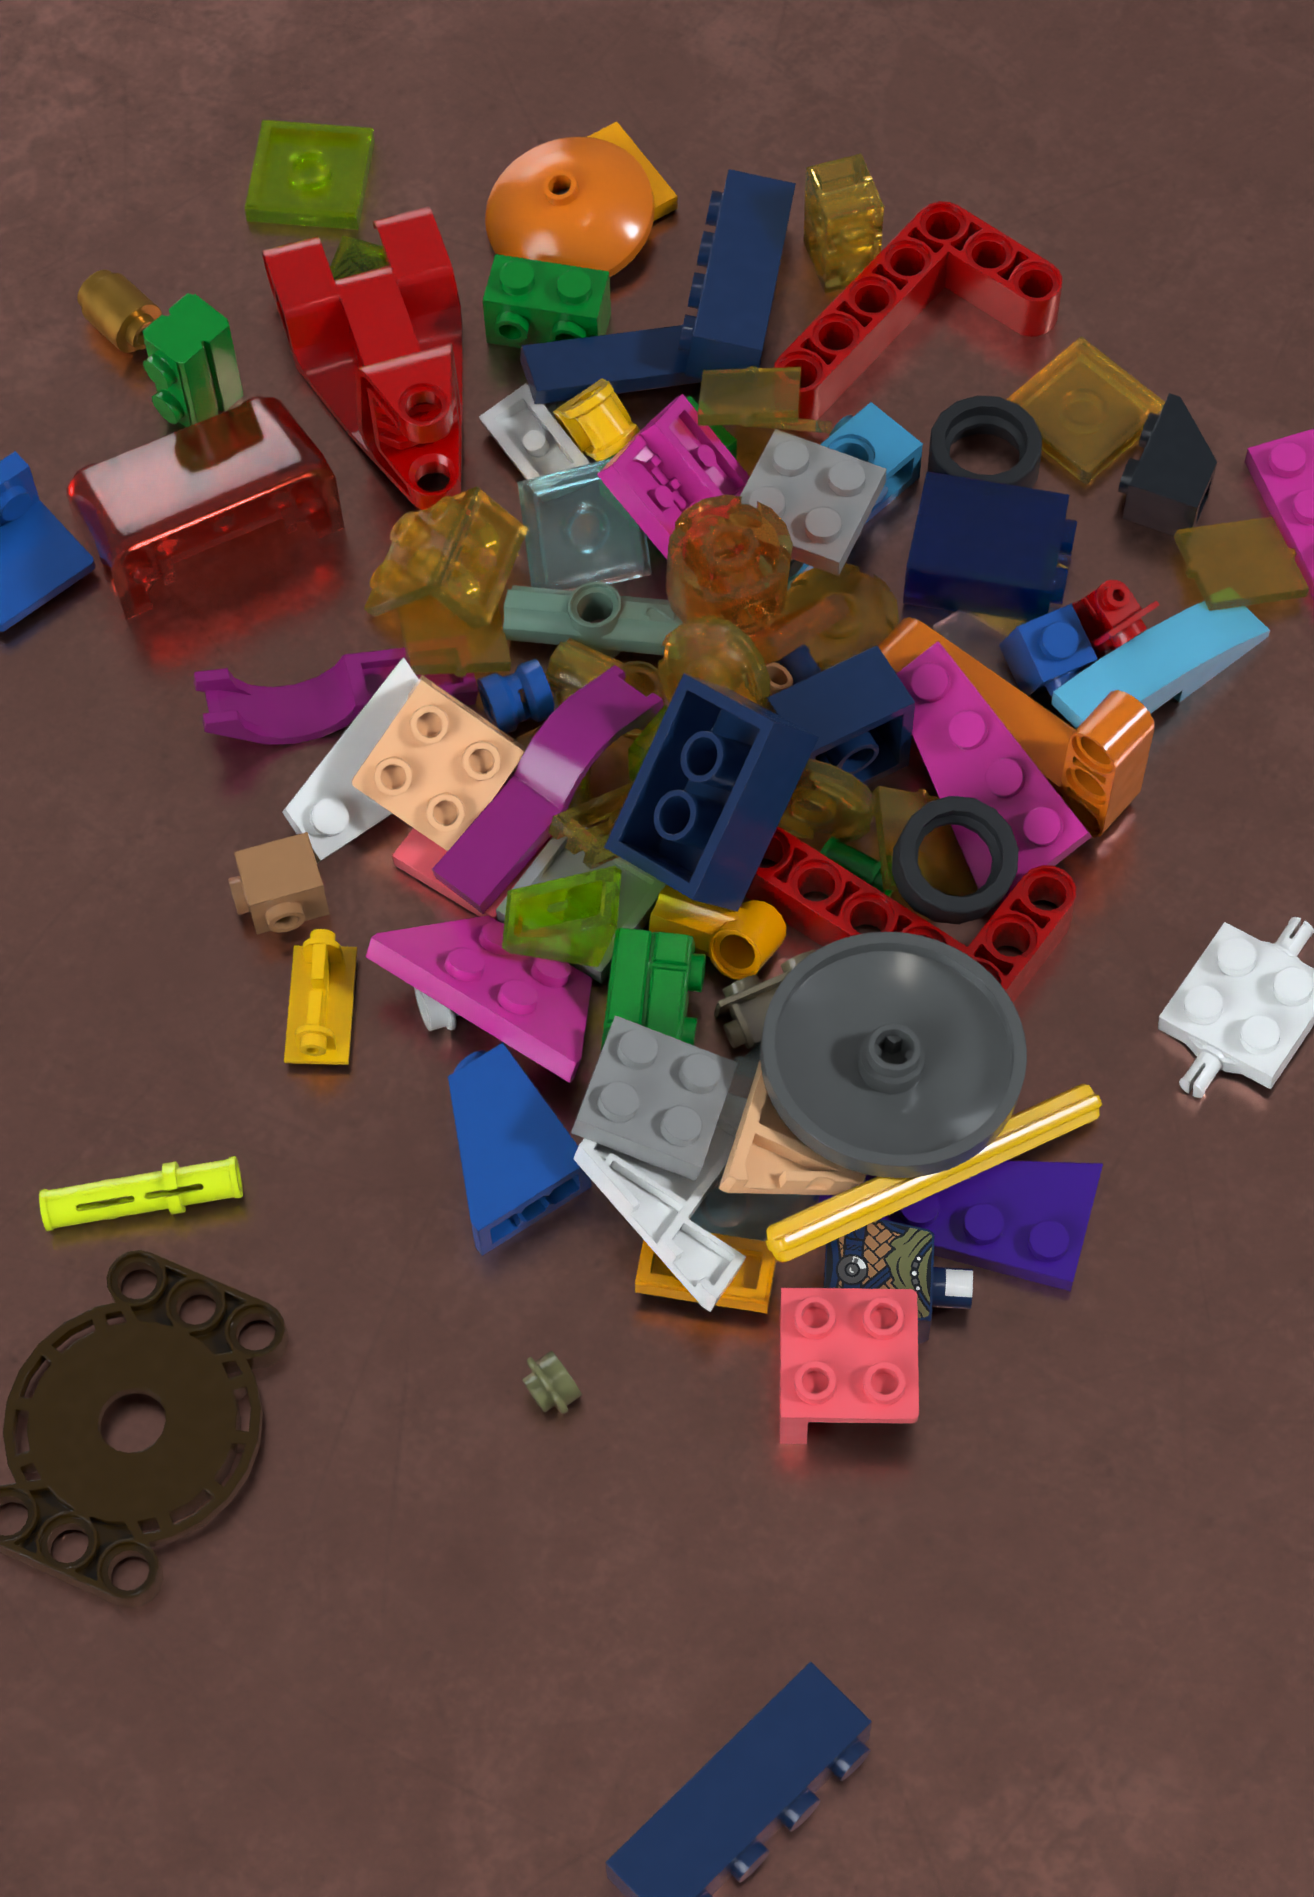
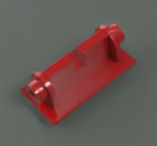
M1107 580L1096 590L1081 600L1072 603L1097 658L1100 659L1146 630L1147 627L1141 617L1158 607L1159 603L1156 600L1142 609L1123 582Z

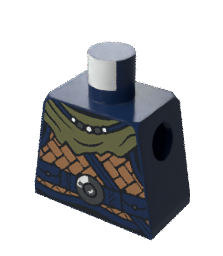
M879 1219L826 1244L824 1288L915 1290L918 1306V1344L929 1340L932 1307L971 1309L973 1269L933 1267L934 1233L932 1231Z

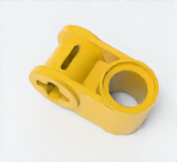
M603 378L553 411L559 425L583 455L585 454L595 459L596 462L605 460L618 453L640 431L637 424L631 421L627 410L614 392L610 382Z

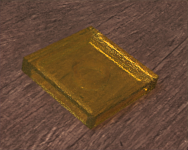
M1082 336L1006 399L1019 404L1035 419L1042 435V450L1085 485L1140 439L1149 413L1152 412L1160 415L1165 401Z

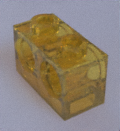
M861 153L806 167L803 242L825 294L845 289L881 252L884 205Z

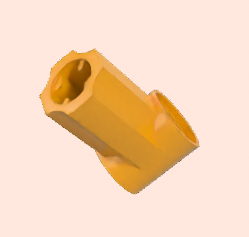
M666 885L660 891L656 905L651 912L649 931L693 936L696 953L706 954V956L710 957L713 965L723 975L731 979L741 980L755 975L781 946L786 937V924L782 915L772 905L764 901H747L740 906L738 911L692 900Z

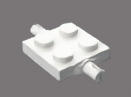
M1291 917L1275 944L1260 941L1226 922L1223 923L1159 1016L1158 1029L1185 1043L1197 1056L1187 1073L1179 1081V1085L1186 1093L1189 1094L1193 1088V1096L1202 1098L1219 1070L1243 1074L1269 1089L1273 1087L1314 1026V968L1303 963L1297 957L1308 939L1314 934L1313 927L1307 921H1304L1300 927L1301 918Z

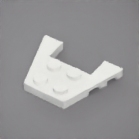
M730 1093L726 1096L703 1167L696 1181L586 1138L579 1144L573 1158L698 1303L710 1312L737 1275L746 1259L745 1255L689 1220L723 1174L747 1101L745 1098Z

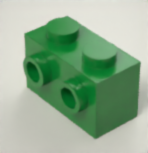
M495 254L482 300L486 342L522 348V345L606 335L611 317L609 272Z

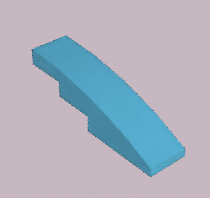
M1228 590L1183 610L1105 655L1053 691L1051 705L1076 729L1105 697L1115 690L1134 696L1151 714L1172 697L1180 703L1269 637L1270 629Z

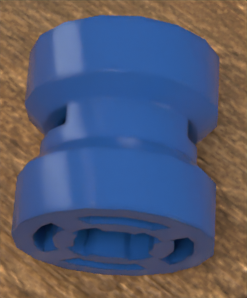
M536 659L518 664L515 672L509 675L501 676L493 673L477 680L480 698L489 722L506 734L516 731L518 724L531 719L538 723L545 721L556 710L546 675Z

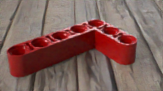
M944 201L927 205L778 357L773 371V410L775 415L782 422L791 426H805L818 420L944 288L949 289L1019 334L1037 337L1048 333L1053 329L1058 318L1062 290V276L1059 269L959 205Z
M777 827L763 859H770L777 864L769 868L758 867L745 895L750 900L764 901L772 905L782 915L785 923L822 947L837 940L861 934L854 928L863 924L878 927L881 932H903L943 942L967 954L981 964L995 977L1014 1003L1067 934L1076 899V885L1072 877L1058 867L1041 865L1032 868L1020 879L967 947L792 834ZM816 891L826 894L828 898L822 901H811L804 898L803 895ZM1047 900L1054 903L1058 908L1042 910L1037 908L1032 902ZM1013 946L1018 948L1023 954L1015 957L1000 954L996 948Z

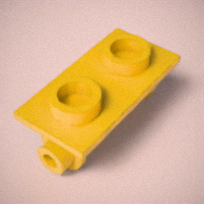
M313 930L310 933V939L304 941L303 946L294 945L284 1063L349 1065L358 948L341 946L335 941L336 934L330 930Z

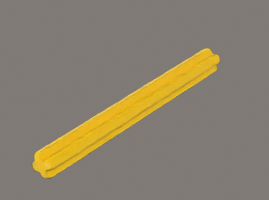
M1080 1084L1012 1115L1004 1129L993 1142L968 1161L949 1170L921 1177L886 1178L877 1176L770 1225L766 1229V1246L773 1253L777 1261L786 1263L1098 1119L1100 1116L1099 1108L1102 1106L1099 1095L1094 1094L1090 1085Z

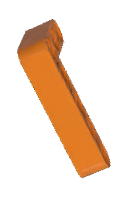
M911 617L904 618L878 645L895 673L897 674L934 643L939 641L1093 838L1100 837L1141 791L1155 729L1154 720L1147 708L1134 696L1119 690L1111 691L1077 729H1074L925 623Z

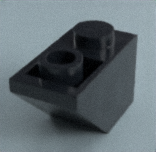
M1169 393L1160 415L1152 412L1149 413L1138 446L1145 449L1140 460L1133 458L1128 460L1120 480L1118 492L1127 495L1123 519L1190 541L1209 499L1217 460L1182 398Z

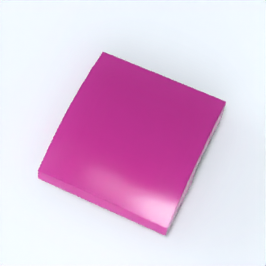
M683 394L674 399L655 416L597 474L673 568L691 558L713 532L714 525L719 526L728 520L750 478Z

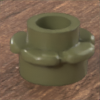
M550 1351L536 1362L532 1357L527 1359V1365L532 1370V1373L524 1377L522 1381L543 1412H547L554 1406L562 1414L568 1412L569 1410L566 1406L579 1398L582 1393L553 1351Z

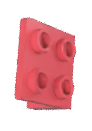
M781 1288L780 1444H807L808 1422L909 1424L917 1422L919 1417L918 1306L915 1290Z

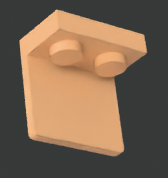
M421 675L408 694L407 701L353 777L352 785L448 851L496 796L519 763L525 748L517 740Z

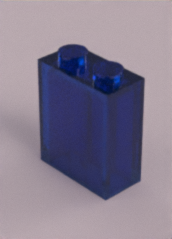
M927 471L906 566L903 603L1026 623L1048 614L1050 603L1062 605L1069 569L1057 567L1059 555H1072L1077 520L1066 519L1070 495Z

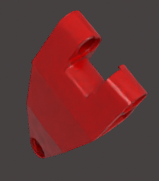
M428 206L373 221V228H377L382 242L387 266L334 280L318 236L263 250L262 257L268 281L298 372L308 382L348 435L414 506L422 511L431 513L442 512L451 508L458 501L461 494L463 321L453 267L431 208ZM431 473H442L450 480L445 488L433 492L425 491L417 485L418 480L422 476Z

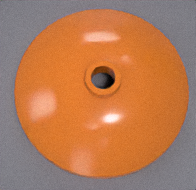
M591 137L555 139L523 153L500 175L487 201L485 212L486 232L494 254L608 271L609 277L626 267L646 243L654 220V195L649 179L640 163L621 147L611 142ZM569 189V190H568L566 193H564V194H560V195H557V194H556V193H557L558 191H560V190Z

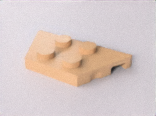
M759 1060L719 1189L727 1193L838 1195L864 1183L866 1174L846 1169L825 1159L802 1143L790 1131L772 1105L765 1088L761 1062Z

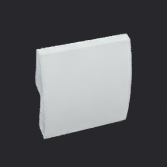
M525 383L479 416L484 427L544 503L569 496L601 481L597 476L600 472V462H596L595 459L585 454L583 455L559 425L553 414L554 410L569 400L534 404L529 386Z

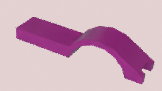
M466 640L344 654L335 666L321 675L297 684L266 687L250 685L234 678L228 668L194 672L195 690L205 692L209 713H203L202 723L204 732L261 744H296L322 738L349 725L403 657L418 679L423 675L463 704L474 705L477 701L478 687Z
M616 665L569 696L547 718L531 739L517 765L514 776L432 868L436 879L482 914L485 913L564 822L569 804L578 785L605 749L623 734L634 729L643 730L664 706L663 699L655 693H651L646 697L625 682V672Z

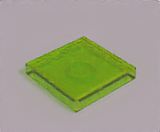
M262 120L244 208L247 221L359 230L375 142L373 128Z

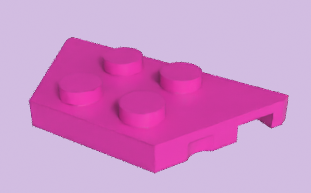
M489 915L381 932L371 937L366 958L570 1083L575 1078L582 1057L592 978L571 966L567 960L561 956L551 954L518 934L513 927L499 922Z

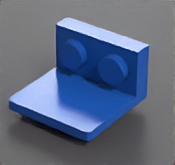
M16 451L0 461V632L9 629L92 572L96 567L90 553L40 501L30 467Z

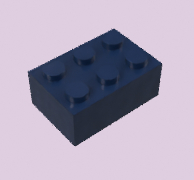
M683 673L604 848L692 900L738 911L819 737L728 688Z

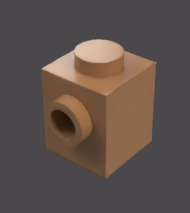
M308 832L234 852L240 875L228 878L238 915L251 913L256 934L268 931L277 933L288 932L301 926L304 921L330 914L323 882Z

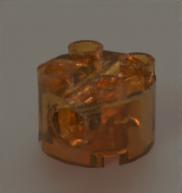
M725 494L700 500L681 513L675 522V530L669 538L665 590L671 609L687 627L694 630L699 640L707 644H719L727 639L733 640L755 635L779 620L785 612L793 547L787 525L772 508L758 501L757 508L748 504H741L742 496Z

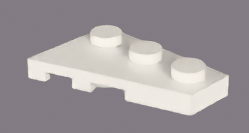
M404 657L282 811L296 834L308 832L317 863L393 814L352 785V779L407 701L408 694L419 680Z

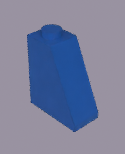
M503 1042L488 1052L479 1050L471 1053L456 1066L454 1073L448 1076L474 1242L475 1247L483 1256L591 1188L592 1182L590 1177L573 1159L578 1149L577 1143Z

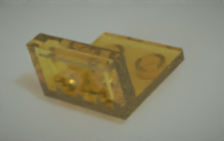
M477 486L452 497L445 496L436 504L415 513L412 511L408 512L396 522L390 533V540L393 542L384 562L375 570L371 577L370 587L372 591L364 610L373 617L432 595L474 630L486 626L492 620L528 528Z

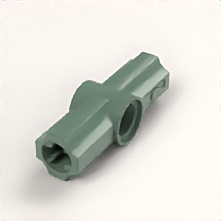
M600 581L585 583L574 591L513 585L511 590H507L504 603L503 632L506 640L575 646L586 658L596 661L608 660L617 656L621 651L684 657L685 653L689 651L692 636L693 610L691 602L620 596L617 589L608 583ZM605 619V620H603V621H601V622L591 623V622H593V621H595V620Z

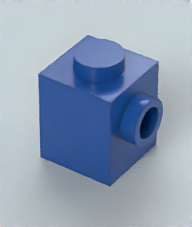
M1072 603L1017 626L999 644L1019 690L1029 697L1048 690L1052 698L1053 691L1091 666L1098 659Z

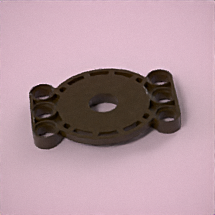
M142 1250L126 1252L119 1256L110 1266L106 1277L107 1288L114 1303L94 1307L65 1321L37 1345L20 1368L6 1402L3 1427L7 1464L16 1483L0 1485V1506L15 1502L24 1505L28 1510L26 1524L20 1531L13 1535H0V1553L125 1608L144 1606L152 1601L161 1589L164 1579L163 1569L152 1547L172 1543L204 1527L231 1503L249 1477L260 1447L263 1419L258 1385L252 1370L267 1368L278 1362L286 1352L289 1342L283 1317L278 1309L269 1303L151 1252ZM134 1270H149L157 1276L154 1290L144 1298L132 1299L121 1293L123 1279ZM193 1295H207L216 1302L214 1314L202 1324H189L179 1317L181 1305ZM123 1317L125 1320L124 1323L111 1326L108 1323V1320ZM254 1320L267 1321L274 1326L276 1331L272 1342L260 1350L246 1349L238 1342L240 1330L244 1325ZM94 1325L96 1331L76 1340L62 1353L57 1350L71 1336ZM44 1361H46L49 1368L40 1378L33 1397H24L31 1379ZM241 1372V1375L230 1379L227 1375L230 1373ZM142 1393L150 1395L159 1401L165 1410L166 1422L162 1434L153 1445L142 1451L127 1453L117 1451L105 1443L101 1436L100 1423L104 1411L115 1400L125 1395ZM247 1393L251 1407L249 1432L241 1431V1416L238 1402ZM19 1415L28 1419L27 1437L29 1443V1451L18 1454L16 1441ZM243 1452L238 1467L223 1487L221 1484L230 1473L236 1454ZM24 1473H39L41 1479L27 1481ZM207 1500H211L194 1515L174 1524V1522L194 1513ZM160 1528V1530L143 1533V1531ZM65 1530H80L88 1536L87 1550L78 1560L63 1563L58 1562L51 1556V1546L54 1539ZM135 1556L148 1562V1577L138 1588L126 1591L118 1589L112 1584L111 1575L113 1568L122 1559Z

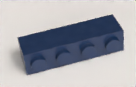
M728 169L724 192L712 190L705 225L715 226L716 229L715 233L703 231L697 259V266L706 267L707 271L706 274L694 272L687 306L698 309L697 317L685 314L678 347L679 350L689 352L685 376L754 390L796 183Z
M810 1661L605 1862L607 1878L625 1897H713L712 1895L731 1876L739 1883L744 1881L762 1864L770 1853L764 1845L769 1838L783 1825L790 1832L799 1827L813 1813L821 1801L815 1793L833 1775L840 1781H843L863 1763L871 1752L865 1743L870 1737L872 1721Z

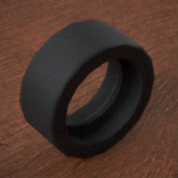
M977 395L956 401L940 413L931 429L928 474L935 490L950 504L970 512L994 513L1014 507L1030 494L1038 479L1042 452L1041 432L1035 419L1019 404L1004 398ZM970 435H995L1007 440L1019 451V462L1010 470L995 475L975 474L961 468L950 458V447L959 439Z
M948 796L928 802L910 817L893 848L892 874L899 894L915 912L934 922L959 925L982 918L999 904L1008 892L1017 874L1019 848L1011 826L996 809L975 798ZM948 824L963 826L978 834L988 846L992 857L991 873L986 883L976 892L961 897L946 895L933 888L922 876L918 865V851L924 837L935 828Z

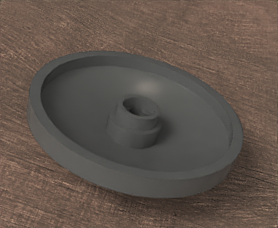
M870 932L846 937L821 947L808 955L787 974L772 997L765 1016L761 1038L760 1062L765 1088L772 1105L782 1121L802 1143L825 1159L852 1171L886 1178H913L949 1170L968 1161L984 1150L1001 1133L1013 1114L1025 1079L1027 1046L1024 1029L1012 1000L995 977L977 961L950 945L921 935L903 932Z

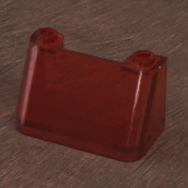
M252 397L238 407L99 464L86 465L76 472L67 487L66 496L71 512L126 620L153 609L152 601L149 598L152 586L161 577L165 585L177 581L173 564L277 520H280L287 534L298 530L297 522H304L310 525L317 539L345 528L337 481L323 453L282 401L275 397Z

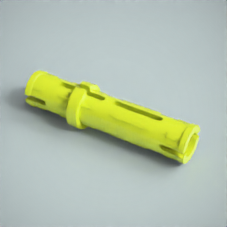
M236 1156L225 1160L179 1167L177 1161L164 1163L161 1171L105 1179L98 1182L52 1190L43 1189L39 1191V1204L45 1230L52 1231L60 1227L111 1220L169 1209L171 1215L184 1213L187 1205L233 1197L235 1199L242 1198L243 1186Z

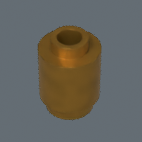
M106 269L91 274L81 285L77 296V301L82 307L84 318L124 353L145 349L142 331L162 315L160 308L124 275L112 273Z

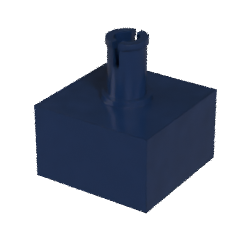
M803 643L788 647L774 660V662L782 665L789 671L793 678V685L767 697V709L819 737L790 799L801 817L909 766L915 701L877 645L824 671H821L809 653V648Z

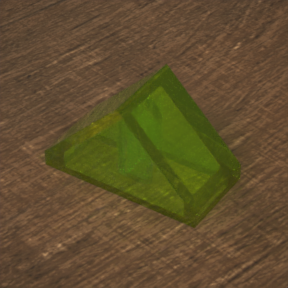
M614 865L508 890L502 948L511 954L599 967L617 930L622 871Z

